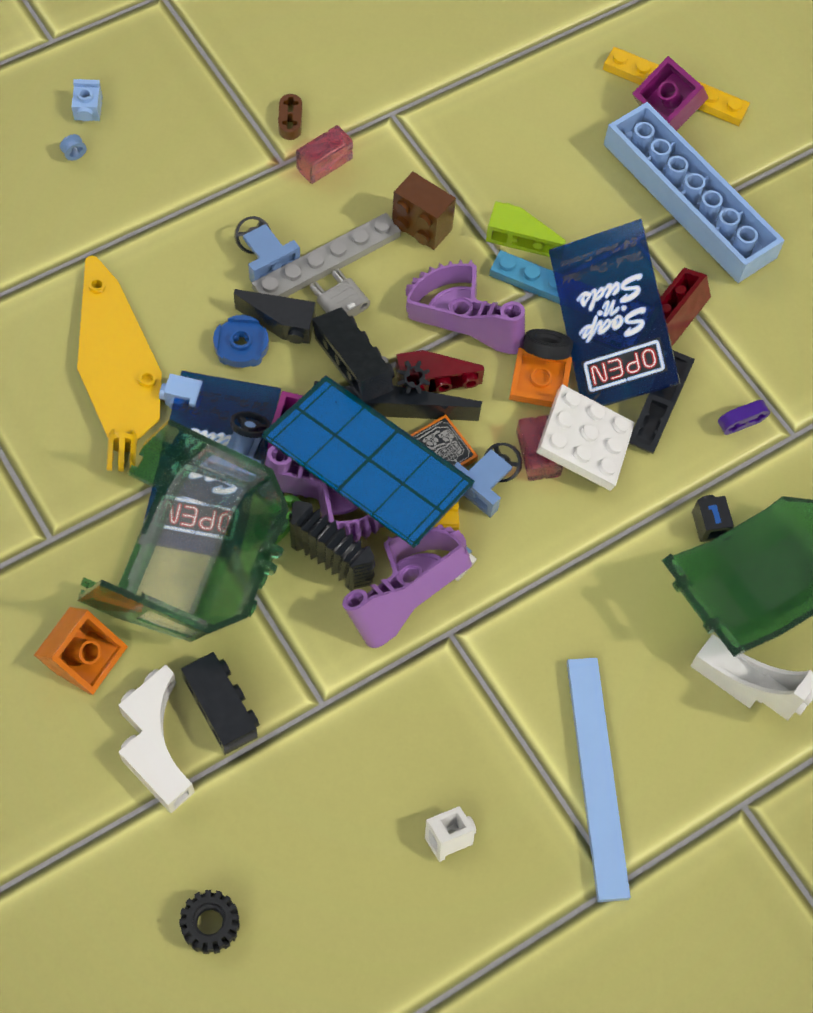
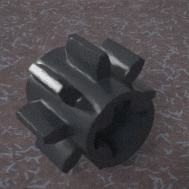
M420 360L412 367L409 361H405L406 369L404 371L396 370V373L401 375V380L396 385L403 384L406 387L405 394H409L411 388H414L415 392L420 394L422 393L420 388L422 384L430 385V382L425 380V374H428L430 370H422L420 368ZM409 370L419 375V378L416 379V385L414 382L407 381L406 377L410 376Z

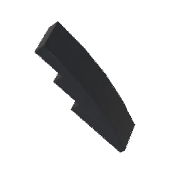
M669 349L665 358L668 371L658 373L629 441L630 445L652 454L655 452L695 361L694 358Z

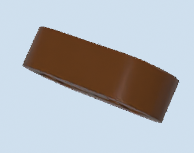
M286 94L279 102L278 130L279 135L286 140L298 138L302 130V100L295 94ZM289 105H294L293 112H288ZM288 122H293L292 129H287Z

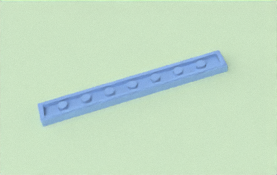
M598 658L568 659L567 671L597 902L629 900L631 897Z

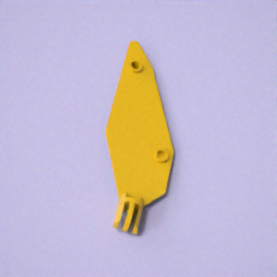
M88 256L85 259L77 370L108 438L107 471L113 470L114 451H117L118 471L124 472L125 452H130V472H135L137 441L160 421L161 399H159L162 372L118 280L96 256Z

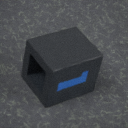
M706 495L697 500L692 510V515L700 542L728 539L734 524L726 497Z

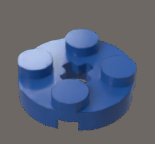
M236 315L228 318V322L222 326L220 324L216 328L213 336L214 349L219 361L232 367L244 368L260 365L269 347L266 328H263L257 319L247 315ZM239 337H244L247 343L238 345L234 341H239Z

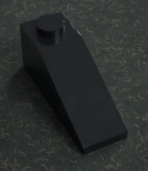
M238 289L234 290L235 309L244 315L254 317L261 326L283 340H288L295 344H310L313 331L312 318L316 317L315 302Z

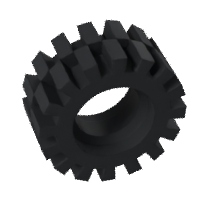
M205 890V893L201 895L198 892L194 894L195 898L192 900L189 898L185 902L186 907L181 910V919H179L181 932L187 944L191 945L195 951L198 952L200 950L203 954H209V952L213 951L215 954L220 953V949L230 947V942L232 940L235 941L237 937V931L240 928L237 907L229 896L226 895L225 897L220 891L216 890V893H211V890ZM207 910L217 911L223 918L221 928L213 934H204L197 927L199 916Z

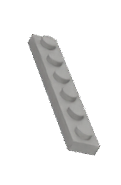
M384 213L252 282V289L257 293L288 297L331 274L333 270L341 269L400 237L401 230L393 223L389 215Z

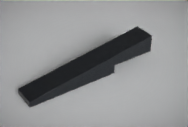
M315 381L313 389L321 382ZM335 385L367 409L380 413L382 417L439 419L447 415L450 420L479 421L482 401L422 390V393L417 394L415 389H411L409 394H405L406 387L393 385V391L363 403L351 387Z

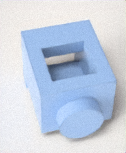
M74 79L71 106L74 120L100 121L103 98L100 81Z
M170 374L167 383H162L159 399L165 400L167 406L178 412L186 410L189 406L192 409L194 407L196 409L201 405L204 394L202 396L199 394L201 391H204L203 381ZM182 403H184V405H185L184 407H186V408H182V409L179 411V409L183 406ZM189 409L191 416L196 417V414H192L194 409Z

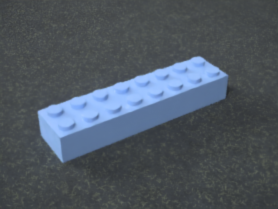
M648 102L608 125L604 146L737 283H740L777 259L785 240Z

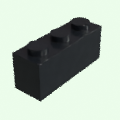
M212 652L181 668L183 679L224 755L258 738L256 727L260 726L259 721L252 709L247 711L242 701L245 700V696L239 685H232L228 676L231 675V671L224 659L218 660L215 653Z

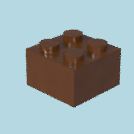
M412 171L394 191L393 223L401 232H406L420 244L427 245L435 250L452 231L456 198Z

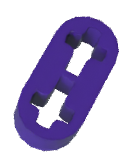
M757 400L725 413L719 418L718 424L724 434L729 435L762 422L770 415V410L763 400Z

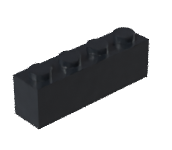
M340 307L312 318L316 341L363 403L393 391L392 379L395 377L391 364L389 362L385 363L379 349L370 344L366 332L359 330L352 315L348 316L345 310Z

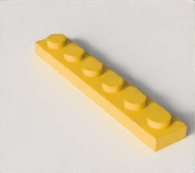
M614 46L604 62L603 70L641 85L659 65ZM699 82L704 87L709 98L698 110L739 126L749 108L750 102Z

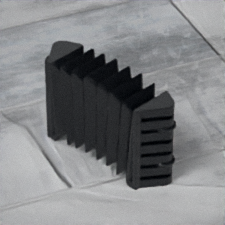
M295 501L289 514L291 547L296 551L304 549L305 556L310 554L311 560L317 557V564L324 562L325 570L331 568L332 575L338 573V581L345 578V587L350 591L372 585L373 578L375 577V560L369 546L362 548L361 540L354 542L353 533L346 535L345 527L337 529L336 520L329 523L327 515L321 517L320 509L313 513L311 503Z

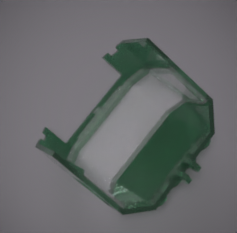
M169 419L144 442L139 451V455L143 456L138 467L131 465L127 472V475L158 490L118 586L104 580L96 583L83 577L81 586L86 587V590L81 589L77 601L115 618L193 642L252 616L257 606V600H255L257 591L262 589L268 575L275 574L277 565L272 562L273 559L280 558L283 554L284 549L277 545L276 541L278 536L284 533L288 525L286 515L289 507L272 468Z

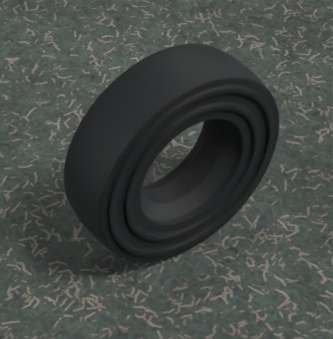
M532 329L527 331L524 336L523 348L526 352L536 357L563 360L570 357L573 340L569 336L557 331Z

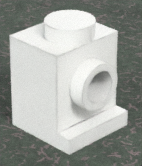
M460 806L426 819L425 839L439 862L445 860V856L473 845L476 826L470 816L466 817Z

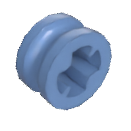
M76 134L65 137L60 143V149L64 156L71 161L81 158L87 150L81 137Z

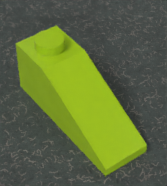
M495 201L488 224L486 242L562 260L566 245L564 238L523 208L510 203Z

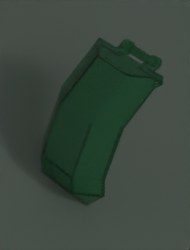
M782 496L760 513L714 540L675 555L669 554L661 560L676 579L672 583L673 588L676 592L683 594L703 621V628L708 634L715 632L733 657L783 635L813 616L812 499Z

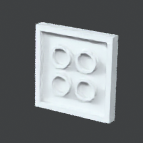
M562 384L557 390L536 453L611 491L616 486L635 422Z

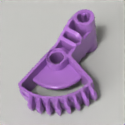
M461 259L458 264H453L449 261L446 266L439 262L437 269L429 267L428 273L421 271L419 278L413 277L412 284H407L405 289L407 296L406 310L409 319L470 335L499 352L514 355L518 353V348L524 349V306L514 301L498 306V302L490 304L487 301L477 300V266L474 265L472 260L468 264H463ZM453 283H472L471 287L457 286L443 290L428 305L419 303L425 295L441 286Z
M272 445L268 449L260 484L261 490L266 496L277 498L282 496L284 492L292 493L294 496L301 495L304 498H315L319 501L321 517L327 515L329 523L335 521L333 515L347 514L358 509L356 505ZM369 515L350 521H336L337 529L345 527L346 535L353 533V540L355 542L360 540L361 536L367 539L371 532L376 534L380 527H384Z
M440 524L434 527L415 548L398 536L393 538L388 536V540L384 542V547L393 571L392 575L387 579H382V583L378 586L375 584L370 585L372 590L368 593L361 589L349 592L344 597L342 603L367 646L377 648L395 637L417 606L472 566L469 558L470 555L466 549V539L459 530L455 531L451 526L444 528ZM427 550L451 551L444 557L432 553H418Z

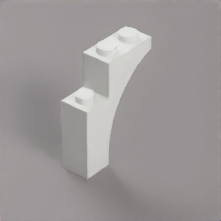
M714 634L711 635L691 664L692 668L749 709L757 700L760 703H764L787 721L794 713L801 715L807 705L813 700V672L811 670L797 672L769 666L741 653Z
M164 665L160 670L155 669L150 672L139 688L129 690L122 697L121 703L118 705L121 714L139 734L137 736L132 735L123 742L119 755L122 762L160 803L172 813L195 792L193 784L176 766L165 745L163 730L164 713L169 696L176 685V680L171 669Z

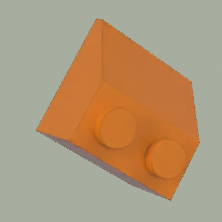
M69 607L34 656L55 674L88 694L93 695L128 646L87 609Z

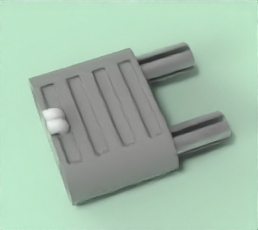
M339 269L332 271V276L339 284L329 290L324 291L317 282L310 284V289L318 297L317 303L326 313L342 307L348 316L352 315L354 317L366 310L371 303L351 278L347 279Z

